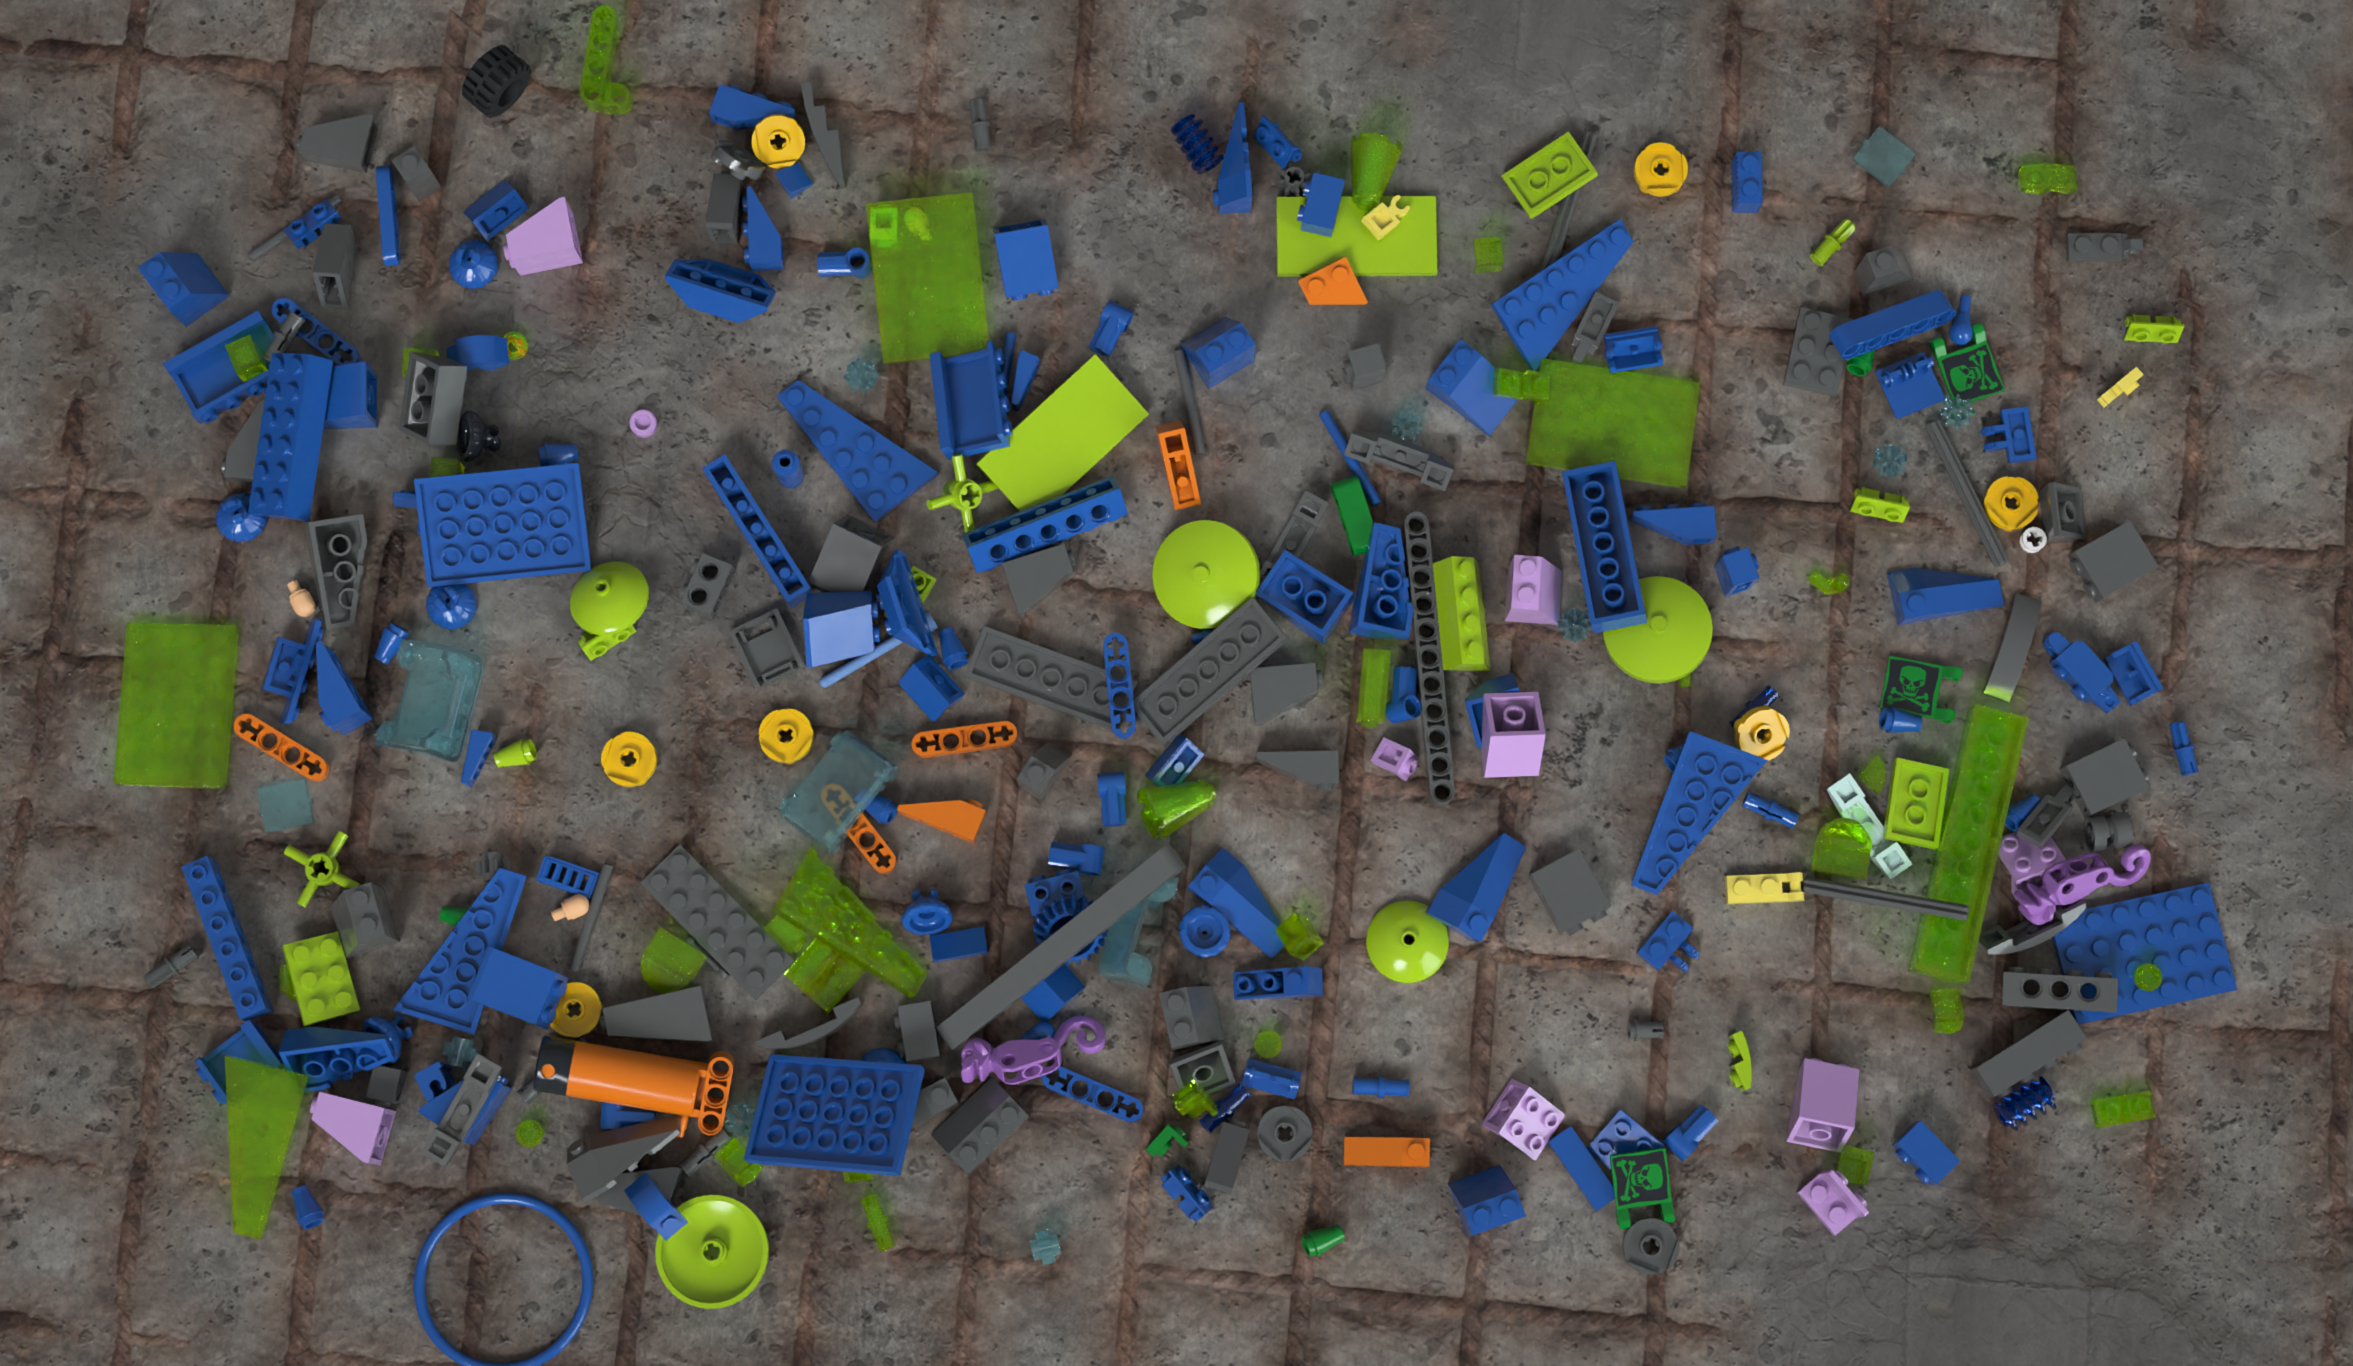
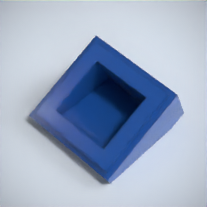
M799 163L783 168L775 173L777 180L791 199L813 185Z

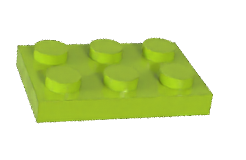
M1568 131L1501 176L1529 218L1533 219L1597 177L1598 173Z
M1895 758L1893 760L1882 839L1933 850L1939 848L1949 776L1948 768L1902 758Z
M338 931L282 946L304 1026L360 1011Z

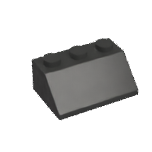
M410 352L399 430L428 445H456L457 435L460 431L459 421L463 407L464 386L467 380V366L449 358Z
M991 1077L931 1136L970 1176L1030 1117Z

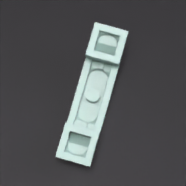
M1850 773L1827 788L1834 805L1854 837L1889 880L1912 865L1898 842L1882 839L1884 827L1863 798L1865 794Z

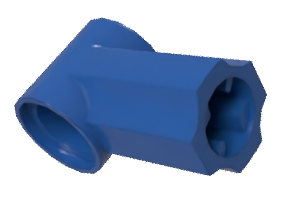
M857 247L849 251L818 253L817 257L819 277L854 276L856 278H864L871 273L873 267L867 252ZM865 259V263L861 267H853L855 260Z
M1109 300L1102 312L1100 324L1089 344V348L1101 356L1110 357L1121 334L1127 330L1134 311Z
M1401 666L1394 668L1392 700H1389L1385 706V714L1392 723L1397 724L1415 719L1421 714V703L1416 697L1417 669Z
M1124 771L1098 773V792L1102 804L1103 827L1127 825L1124 796H1126Z
M1052 841L1048 865L1071 868L1082 874L1100 876L1105 848L1091 844H1081V846Z
M602 1102L600 1129L614 1130L657 1119V1111Z
M1701 1104L1681 1125L1678 1124L1662 1142L1681 1161H1684L1698 1147V1142L1712 1129L1718 1120Z

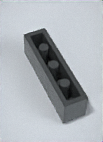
M2063 1011L1973 1067L1970 1071L1988 1098L1997 1096L1998 1099H2001L2013 1091L2012 1085L2019 1081L2023 1085L2035 1078L2034 1072L2039 1068L2043 1067L2047 1070L2059 1062L2058 1056L2065 1052L2069 1056L2081 1049L2080 1043L2087 1039L2070 1011Z

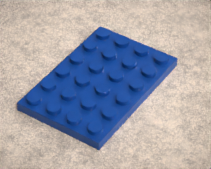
M579 462L414 479L427 587L591 571L592 566Z
M2209 882L2085 909L2068 927L2052 937L2061 975H2066V970L2083 971V977H2095V972L2112 973V978L2118 979L2117 1012L2071 1010V1014L2078 1025L2237 990ZM2064 983L2065 991H2066V994H2067L2068 988H2067L2066 984ZM2086 983L2081 986L2080 993L2085 999H2093L2096 996V988L2092 984Z
M770 1054L744 1160L752 1164L900 1176L925 1069L921 1065Z

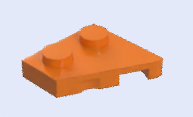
M1346 256L1297 280L1309 305H1365L1368 303Z

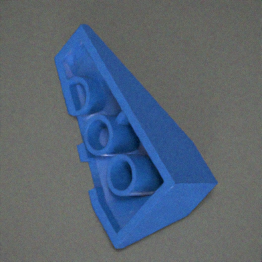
M1244 102L1238 103L1218 178L1217 190H1213V205L1219 206V214L1251 212L1252 184L1248 142H1246L1247 130Z

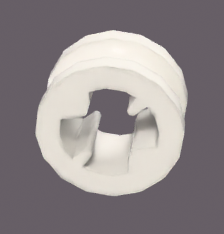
M2031 527L2021 534L2019 543L2024 551L2036 553L2045 546L2047 537L2042 529ZM2031 534H2033L2034 538H2039V542L2035 546H2033L2032 542H2027Z

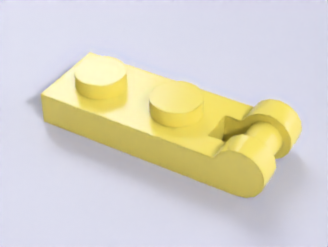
M1803 873L1725 876L1726 904L1805 901L1804 892H1801ZM1782 883H1790L1789 893H1783Z

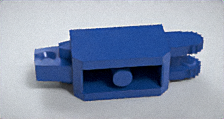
M2052 632L2045 637L2042 644L2044 649L2047 650L2046 652L2053 658L2049 663L2053 667V673L2060 680H2065L2070 685L2072 694L2078 700H2083L2085 703L2091 701L2106 714L2121 702L2110 686L2113 682V673L2084 641H2075L2070 644L2065 637H2062V634Z

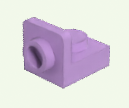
M1383 737L1370 761L1374 765L1390 771L1400 779L1407 781L1409 776L1415 772L1419 758L1411 749Z

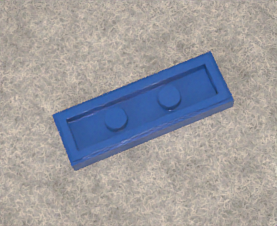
M1571 1126L1548 1141V1144L1595 1212L1615 1199L1612 1184Z

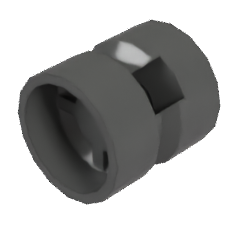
M2126 812L2109 814L2107 818L2103 815L2085 818V840L2091 852L2108 850L2110 846L2113 849L2132 846V824Z

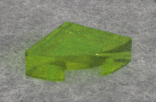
M1876 756L1857 777L1878 795L1883 790L1886 782V770L1880 758Z

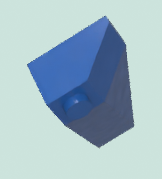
M1376 522L1372 525L1354 599L1348 633L1373 639H1408L1410 636L1413 606L1409 598V581L1405 573V556L1400 528Z
M1908 568L1886 573L1898 625L2005 605L1999 579L1921 568Z
M1500 834L1471 863L1464 866L1453 879L1439 888L1425 913L1469 941L1481 942L1497 914L1526 847L1507 834Z
M1224 848L1204 866L1189 884L1188 891L1205 905L1214 906L1224 913L1229 925L1272 960L1289 941L1290 937L1246 867Z
M322 1027L286 1030L279 1050L280 1057L297 1093L325 1090L330 1088L332 1083L340 1079L346 1081L352 1078L356 1072L371 1070L395 1058L387 1035Z

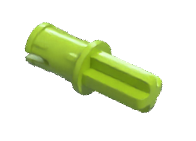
M1844 219L1830 235L1826 234L1824 236L1825 240L1809 255L1811 260L1822 267L1833 253L1842 249L1841 245L1855 231V225L1849 219Z

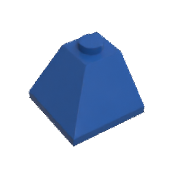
M1513 673L1486 680L1464 699L1477 749L1481 748L1483 696L1486 693L1519 692Z

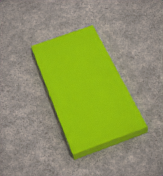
M1341 196L1332 238L1300 231L1301 221H1297L1300 205L1306 206L1307 197H1276L1277 277H1304L1346 256L1355 276H1437L1436 196H1400L1401 198L1396 204L1397 208L1404 209L1409 205L1410 209L1404 217L1398 218L1400 221L1398 226L1379 241L1361 220L1382 202L1388 207L1395 196Z
M1094 354L1012 429L1013 435L1009 436L1010 447L987 452L976 465L1020 512L1063 495L1143 421L1149 413L1098 356Z

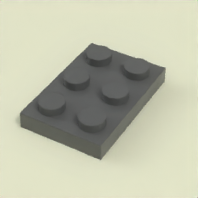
M1801 307L1798 312L1783 385L1836 397L1844 359L1829 339V334L1837 326L1853 321V319Z

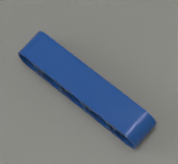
M1936 290L1839 325L1831 331L1829 339L1844 360H1848L1942 326L1955 317L1956 311L1943 291Z

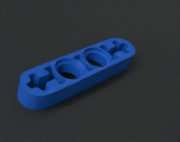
M391 165L377 166L376 180L383 260L386 267L397 266L401 264L394 173Z
M280 298L273 303L272 315L282 325L288 316L286 314L282 315L280 312L281 307H288L289 311L304 320L312 321L313 327L311 331L301 333L298 330L296 335L326 358L333 360L334 364L339 366L361 362L360 353L354 346L288 298ZM327 335L332 336L334 339L333 345L327 349L321 348V338ZM340 348L348 355L351 353L353 360L351 362L347 360L344 362L342 356L337 353L338 349Z
M1111 633L1105 638L1103 643L1111 729L1117 738L1128 739L1136 731L1128 643L1122 634ZM1118 639V643L1123 644V647H1119V658L1125 656L1126 660L1116 659L1111 662L1108 661V658L1114 659L1113 649L1108 648V645L1112 644V640ZM1117 665L1126 669L1125 677L1120 680L1112 678L1110 674L1111 669ZM1116 693H1126L1129 697V702L1123 707L1115 705L1113 697ZM1131 710V714L1125 713L1126 723L1131 724L1132 727L1127 728V733H1122L1121 729H1116V725H1120V714L1114 716V711L1123 713Z
M1061 1066L1056 1069L1059 1071V1077L1067 1080L1068 1074L1073 1076L1068 1083L1067 1092L1061 1090L1064 1084L1055 1082L1054 1086L1050 1085V1079L1047 1077V1074L1042 1076V1082L1049 1090L1125 1122H1137L1143 1116V1104L1137 1098ZM1079 1080L1086 1082L1088 1085V1092L1080 1097L1072 1092V1085ZM1108 1091L1113 1095L1114 1101L1111 1106L1102 1107L1099 1105L1097 1098L1101 1092ZM1118 1096L1124 1097L1121 1102L1124 1105L1130 1106L1131 1102L1136 1103V1109L1139 1110L1138 1115L1133 1114L1129 1118L1126 1116L1127 1111L1119 1108L1118 1113L1113 1112L1118 1103Z

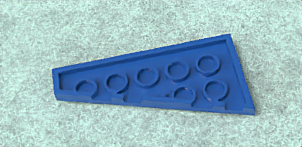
M1621 219L1614 221L1490 304L1531 372L1537 370L1634 242Z
M799 380L777 395L782 405L874 523L939 475L936 470Z
M1689 731L1631 886L1658 895L1768 760Z
M502 867L497 870L395 1006L394 1011L475 1034L484 1005L467 999L488 947L490 946L500 951L503 949L527 875Z

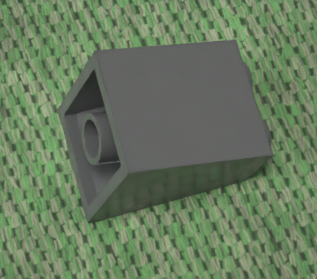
M850 515L842 517L832 524L808 582L815 584V588L821 592L869 591L895 537Z
M369 882L344 890L331 905L346 959L400 942L385 890Z
M1213 986L1183 987L1159 993V1002L1171 1053L1225 1040Z

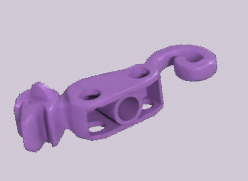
M2141 844L2128 847L2121 857V864L2127 872L2121 874L2115 873L2098 853H2086L2055 863L2045 871L2042 878V887L2028 883L2027 891L2018 889L2014 892V897L2020 904L2018 909L2031 923L2042 925L2053 919L2056 905L2072 904L2098 887L2108 883L2115 886H2127L2138 881L2146 873L2150 865L2151 854ZM2093 858V862L2089 865L2087 860ZM2138 858L2137 863L2134 865L2133 861ZM2059 869V873L2053 878L2051 873Z
M1080 1015L1063 1022L1053 1038L1048 1036L1040 1040H1009L996 1048H993L987 1041L981 1038H973L967 1041L961 1052L962 1081L970 1083L979 1075V1080L983 1082L989 1073L993 1071L1005 1084L1015 1085L1052 1073L1062 1063L1060 1047L1070 1033L1079 1028L1091 1030L1096 1036L1094 1040L1088 1041L1086 1031L1079 1030L1076 1035V1041L1081 1051L1093 1054L1099 1052L1105 1046V1030L1103 1025L1095 1018ZM1051 1059L1055 1061L1050 1067H1045L1041 1064ZM1016 1071L1018 1073L1013 1079H1007L1004 1076L1006 1072Z

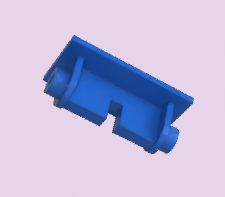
M1263 115L1254 138L1282 169L1286 168L1288 161H1299L1302 157L1300 147L1296 146L1291 140H1287L1288 137L1279 128V125Z
M326 198L321 203L316 204L302 217L294 220L284 229V232L298 249L301 247L306 248V246L319 237L314 230L319 228L323 232L324 224H339L338 220L341 219V216Z
M1248 1058L1242 1086L1295 1100L1302 1072Z
M1179 1164L1160 1179L1163 1182L1162 1187H1164L1173 1200L1181 1194L1184 1196L1185 1199L1178 1206L1189 1220L1193 1219L1197 1222L1214 1208L1207 1193L1201 1189L1199 1190L1194 1184L1189 1171L1181 1168Z

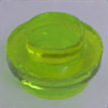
M2142 964L2134 972V982L2143 991H2153L2162 983V973L2153 964Z
M1267 1030L1257 1035L1254 1047L1261 1057L1273 1058L1281 1051L1282 1040L1277 1033Z
M528 1119L522 1121L517 1126L515 1136L520 1145L531 1148L540 1144L544 1137V1130L539 1122Z

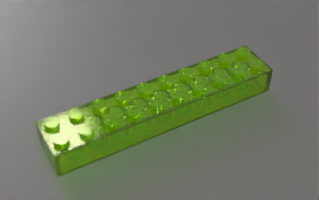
M1974 704L1967 711L1943 815L1939 848L1935 850L1925 898L1965 904L1969 906V916L1967 920L1963 921L1921 913L1908 968L1910 973L1959 986L1968 984L1970 981L2029 720L2028 717Z

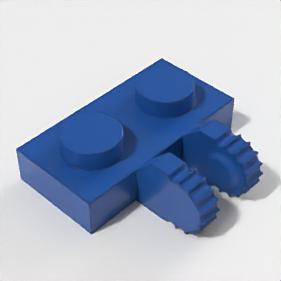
M2028 406L2002 409L1999 412L2001 425L1987 426L1981 429L1983 436L2003 433L2004 441L1989 442L1984 445V451L1992 452L2005 449L2008 464L2037 459Z
M1673 911L1669 913L1636 953L1656 971H1659L1665 962L1669 960L1684 973L1690 967L1684 960L1673 954L1675 950L1680 947L1689 957L1695 960L1700 956V953L1684 941L1694 928Z

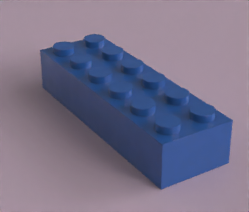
M271 354L256 462L253 471L252 489L249 498V514L274 519L310 521L333 360L311 354Z
M1616 461L1562 471L1593 633L1648 623Z

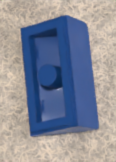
M1178 735L1145 776L1167 795L1171 796L1205 754L1188 738Z
M984 926L930 936L934 963L989 954Z

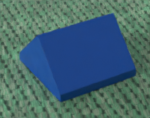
M1063 964L1021 999L1042 1022H1049L1086 987Z

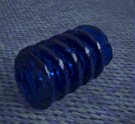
M1191 114L1175 123L1171 127V133L1177 136L1176 141L1182 145L1181 150L1187 154L1186 159L1192 163L1193 171H1196L1197 174H1203L1215 168L1224 159V156H1214L1219 150L1218 146L1209 147L1214 141L1213 137L1204 138L1209 130L1207 128L1199 130V127L1204 122L1202 119L1194 121L1196 115Z
M2042 1076L2039 1077V1082L2031 1081L2029 1087L2022 1086L2020 1088V1093L2014 1091L2011 1093L2010 1098L2003 1097L2001 1104L1994 1102L1992 1105L2002 1125L2005 1127L2010 1126L2014 1131H2018L2017 1121H2020L2024 1126L2028 1125L2026 1118L2028 1115L2036 1121L2037 1110L2046 1115V1105L2050 1106L2053 1110L2057 1109L2054 1093Z

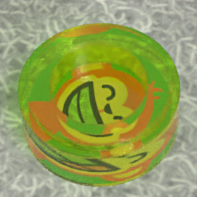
M509 332L503 336V338H507L509 359L518 360L526 355L528 342L521 333Z

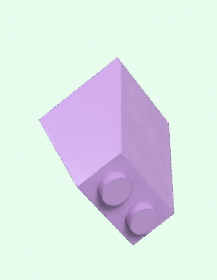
M565 197L558 198L506 234L507 244L503 245L506 260H509L511 268H516L520 276L583 263L574 213Z
M1514 555L1507 573L1505 621L1559 625L1562 571L1543 557Z
M1539 692L1484 694L1481 745L1484 778L1539 776L1546 736Z
M1804 1058L1797 1074L1786 1142L1841 1153L1855 1128L1859 1069L1851 1068L1846 1064L1823 1062L1817 1058Z
M319 1092L318 1097H314L311 1103L310 1113H313L311 1119L362 1162L381 1166L396 1111Z

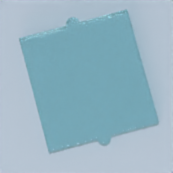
M1879 126L1868 140L1863 141V147L1852 160L1889 188L1900 174L1905 173L1906 166L1915 157L1916 153Z
M306 779L257 789L261 807L258 812L262 814L266 834L314 823L310 805L312 799L309 798Z

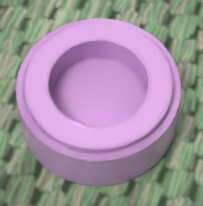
M646 409L634 412L629 422L633 433L642 438L653 435L658 426L655 415Z

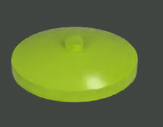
M1193 521L1175 529L1161 544L1153 563V586L1160 604L1175 620L1193 628L1213 629L1221 625L1249 599L1255 598L1260 581L1259 562L1251 543L1234 527L1219 521Z
M1662 576L1641 578L1639 581L1648 623L1603 632L1606 650L1615 665L1632 678L1658 684L1679 680L1693 672L1707 655L1713 631L1709 609L1702 597L1694 589L1679 580Z
M704 1195L681 1204L677 1209L686 1218L688 1223L667 1241L660 1234H658L656 1241V1265L665 1286L684 1303L704 1309L728 1307L746 1298L763 1278L769 1259L768 1237L758 1216L742 1202L721 1195Z

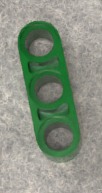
M1356 475L1332 482V494L1353 556L1364 554L1367 550L1373 520L1359 478Z

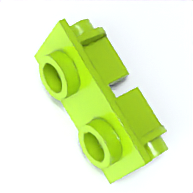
M2131 314V316H2126L2125 327H2128L2124 341L2178 343L2184 329V324H2181V320L2176 319L2175 316H2155L2154 323H2151L2150 315Z
M1861 487V489L1855 488L1853 495L1855 500L1850 512L1863 516L1882 518L1891 522H1904L1910 509L1909 499H1905L1904 495L1885 492L1883 499H1879L1880 491Z
M631 625L629 628L612 635H595L586 632L581 635V639L577 642L590 661L604 655L607 650L618 643L627 640L630 635L637 631Z

